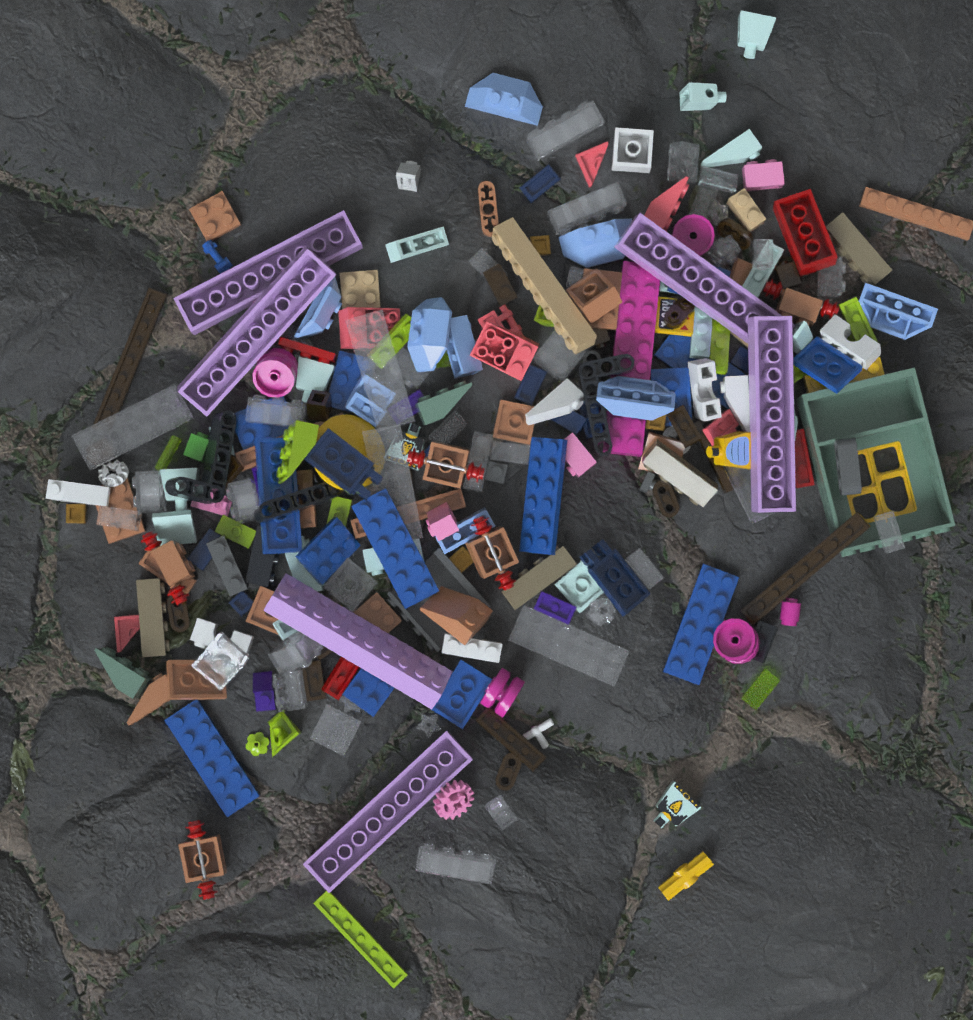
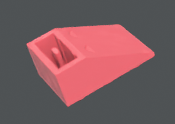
M687 176L651 201L644 215L666 232L672 222L670 216H675L681 203L679 198L683 199L688 190L689 184H687L689 177Z
M347 307L338 311L340 348H374L400 320V308Z
M486 321L470 356L522 381L539 347V343Z

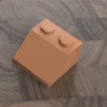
M595 269L565 290L590 324L622 303L615 286L598 269Z

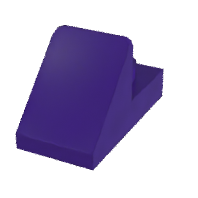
M272 671L253 673V693L255 694L256 712L276 710Z

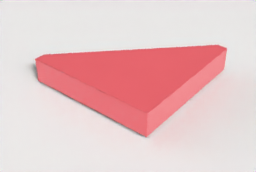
M608 141L575 155L589 188L593 185L607 150Z
M139 614L114 617L117 652H121L140 630Z

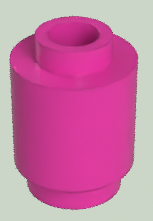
M786 598V601H782L780 613L782 625L797 626L801 603H797L798 599Z

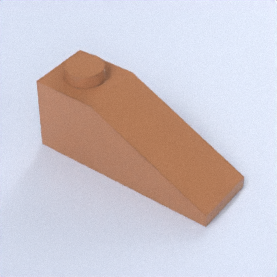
M160 673L152 678L153 683L148 685L126 722L128 726L133 725L170 701L168 700L167 674L162 675Z

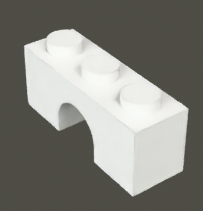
M836 314L820 330L822 340L862 365V368L865 370L881 355V345L866 334L859 341H848L847 338L851 334L850 324Z
M707 358L689 361L688 368L695 418L702 421L721 418L720 400L715 397L712 390V381L717 380L715 361Z
M197 618L190 640L195 641V646L204 649L205 646L213 648V652L222 655L224 652L230 653V658L239 661L242 658L246 659L248 657L254 636L234 630L229 641L221 642L216 636L218 624Z
M444 633L441 653L499 663L502 643L471 638L466 645H463L451 634Z

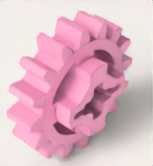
M453 780L451 785L446 783V788L441 787V792L435 794L437 799L433 800L435 804L433 808L441 818L444 817L447 820L450 817L454 820L456 815L461 817V813H466V808L472 806L470 801L474 800L472 796L474 792L462 780L458 783L456 780Z

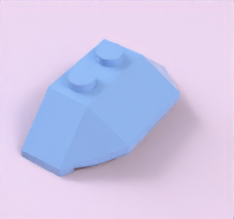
M491 73L470 87L465 107L536 126L539 124L543 109L530 82L497 73Z
M632 218L614 219L586 226L558 237L563 256L585 268L624 259L625 255L614 248V246L632 222Z
M335 277L313 300L293 339L300 340L321 334L324 329L329 330L333 322L331 319L333 312L338 313L342 305L339 302L341 294Z
M868 283L864 284L859 298V303L871 328L904 340L931 328L938 311L937 308Z
M442 297L426 299L412 310L407 347L417 372L434 371L436 364L447 350L452 311Z
M616 376L598 383L596 400L613 415L654 420L674 411L676 393L670 392L657 381Z

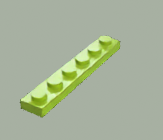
M326 890L313 903L393 989L408 975L331 892L328 893Z

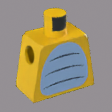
M737 431L715 437L714 446L707 447V456L714 458L715 465L751 469V432Z

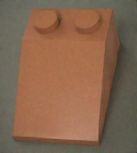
M441 586L439 588L440 591L433 594L419 610L463 645H466L483 627L493 610L477 598Z

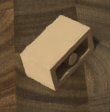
M745 188L730 197L726 203L742 227L749 232L761 226L766 220Z

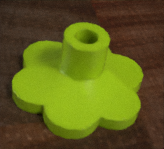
M257 732L255 735L250 734L247 737L246 749L251 751L253 756L265 754L268 751L267 746L270 741L267 737H264L262 732Z

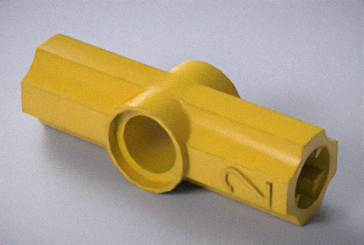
M702 851L690 862L684 863L677 868L673 875L659 885L658 888L669 901L683 889L692 886L698 880V877L714 864Z

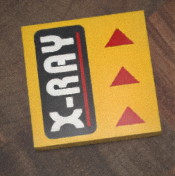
M658 297L655 333L691 337L694 326V312L679 328L671 329L665 325L664 316L666 311L676 302L677 298Z

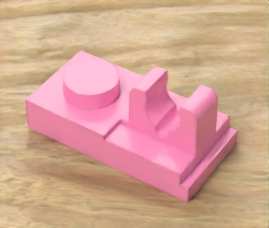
M224 496L221 502L213 504L192 501L191 507L228 517L233 498Z

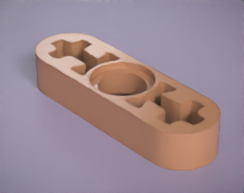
M483 181L478 186L481 226L483 234L487 237H492L493 232L485 229V227H488V219L484 220L483 218H491L492 226L499 225L495 186L490 181ZM484 186L492 189V191H489V199L493 198V200H485V192H481V190H484ZM486 204H491L494 207V211L491 214L484 213L483 207Z

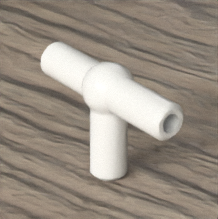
M549 718L538 726H533L530 731L522 736L527 740L535 736L541 747L545 749L549 744L542 732L553 726L554 722Z

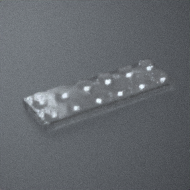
M383 309L345 320L378 432L415 421Z
M174 384L73 434L72 439L89 470H92L193 419V416L183 397L177 392V387Z
M397 424L363 431L367 458L374 463V471L383 477L378 486L373 483L374 492L377 493L386 488L412 539L423 538L401 425Z
M523 605L508 641L612 686H615L630 652Z

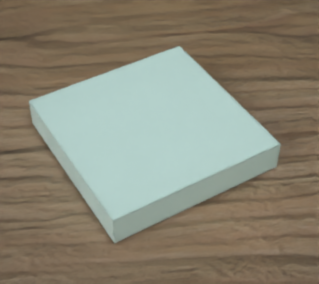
M191 510L152 513L155 533H158L156 536L157 541H162L160 546L171 540L180 544L197 543Z
M582 560L554 584L567 600L577 607L576 610L579 613L603 593L602 589L588 573V566L584 565Z

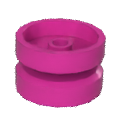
M696 214L687 215L678 220L671 234L699 256L710 249L715 237L714 228L710 221ZM695 232V235H697L696 239H691L690 233Z
M281 348L268 349L257 361L253 371L255 387L268 397L278 398L288 394L294 386L297 377L298 362L290 352Z
M731 618L723 621L717 627L713 637V644L716 651L725 660L733 664H743L756 656L759 650L760 639L755 629L747 622Z
M501 668L497 676L493 677L480 704L490 708L497 699L499 702L494 710L501 717H504L525 681L515 677L507 685L510 672L504 668Z

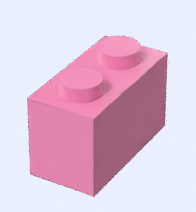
M771 159L760 164L757 161L747 162L742 168L743 185L746 191L778 189L784 185L782 161L777 162L776 159Z
M572 432L564 439L567 440L565 463L568 465L566 467L568 472L573 477L576 475L579 478L597 462Z
M447 502L426 512L428 517L426 520L427 528L431 536H436L438 541L459 531L456 517Z

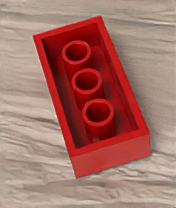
M811 189L774 201L773 211L791 257L795 262L799 277L836 265L838 256Z

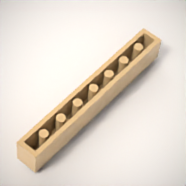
M512 217L495 226L492 234L493 243L500 247L505 260H509L512 264L513 271L521 277L524 287L531 291L536 304L543 308L545 317L552 321L555 331L562 335L567 348L576 355L594 345L597 335Z

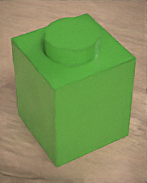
M197 432V435L191 433L183 455L204 463L209 441L207 439L208 435Z

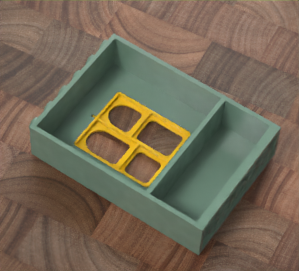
M915 367L848 383L837 394L827 388L803 394L796 399L830 534L856 513L852 502L854 497L869 493L875 494L877 513L874 517L865 519L871 527L840 552L841 557L856 554L857 549L860 550V553L874 550V545H878L879 548L894 545V540H897V543H903L913 540L912 536H916V539L931 536V531H934L935 534L951 531L950 527L956 526ZM855 437L858 455L863 454L866 458L871 484L862 487L861 494L841 496L838 485L834 440ZM894 447L900 464L899 468L879 473L876 469L873 452ZM901 476L907 491L908 504L904 510L894 512L885 503L881 481Z

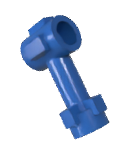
M208 240L202 245L205 254L209 253L217 263L214 267L220 274L233 266L227 257L223 259L215 249L217 247L215 242Z

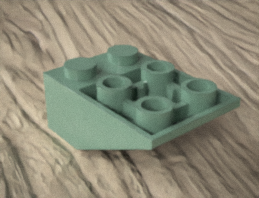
M466 381L453 385V390L449 391L447 387L437 391V396L431 398L429 394L419 398V403L415 404L423 426L444 418L468 391L472 383L467 384Z
M109 647L95 648L94 651L116 689L132 699L140 698L152 679L148 676L149 672L141 667H133L132 661L125 657H117L115 655L117 652Z

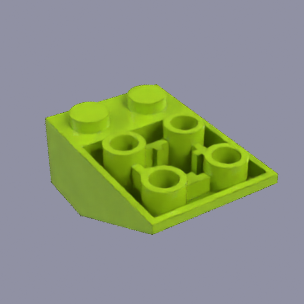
M296 420L285 429L283 434L285 446L284 448L282 447L280 452L282 463L278 467L276 477L279 478L278 484H282L292 475L315 446L319 425Z

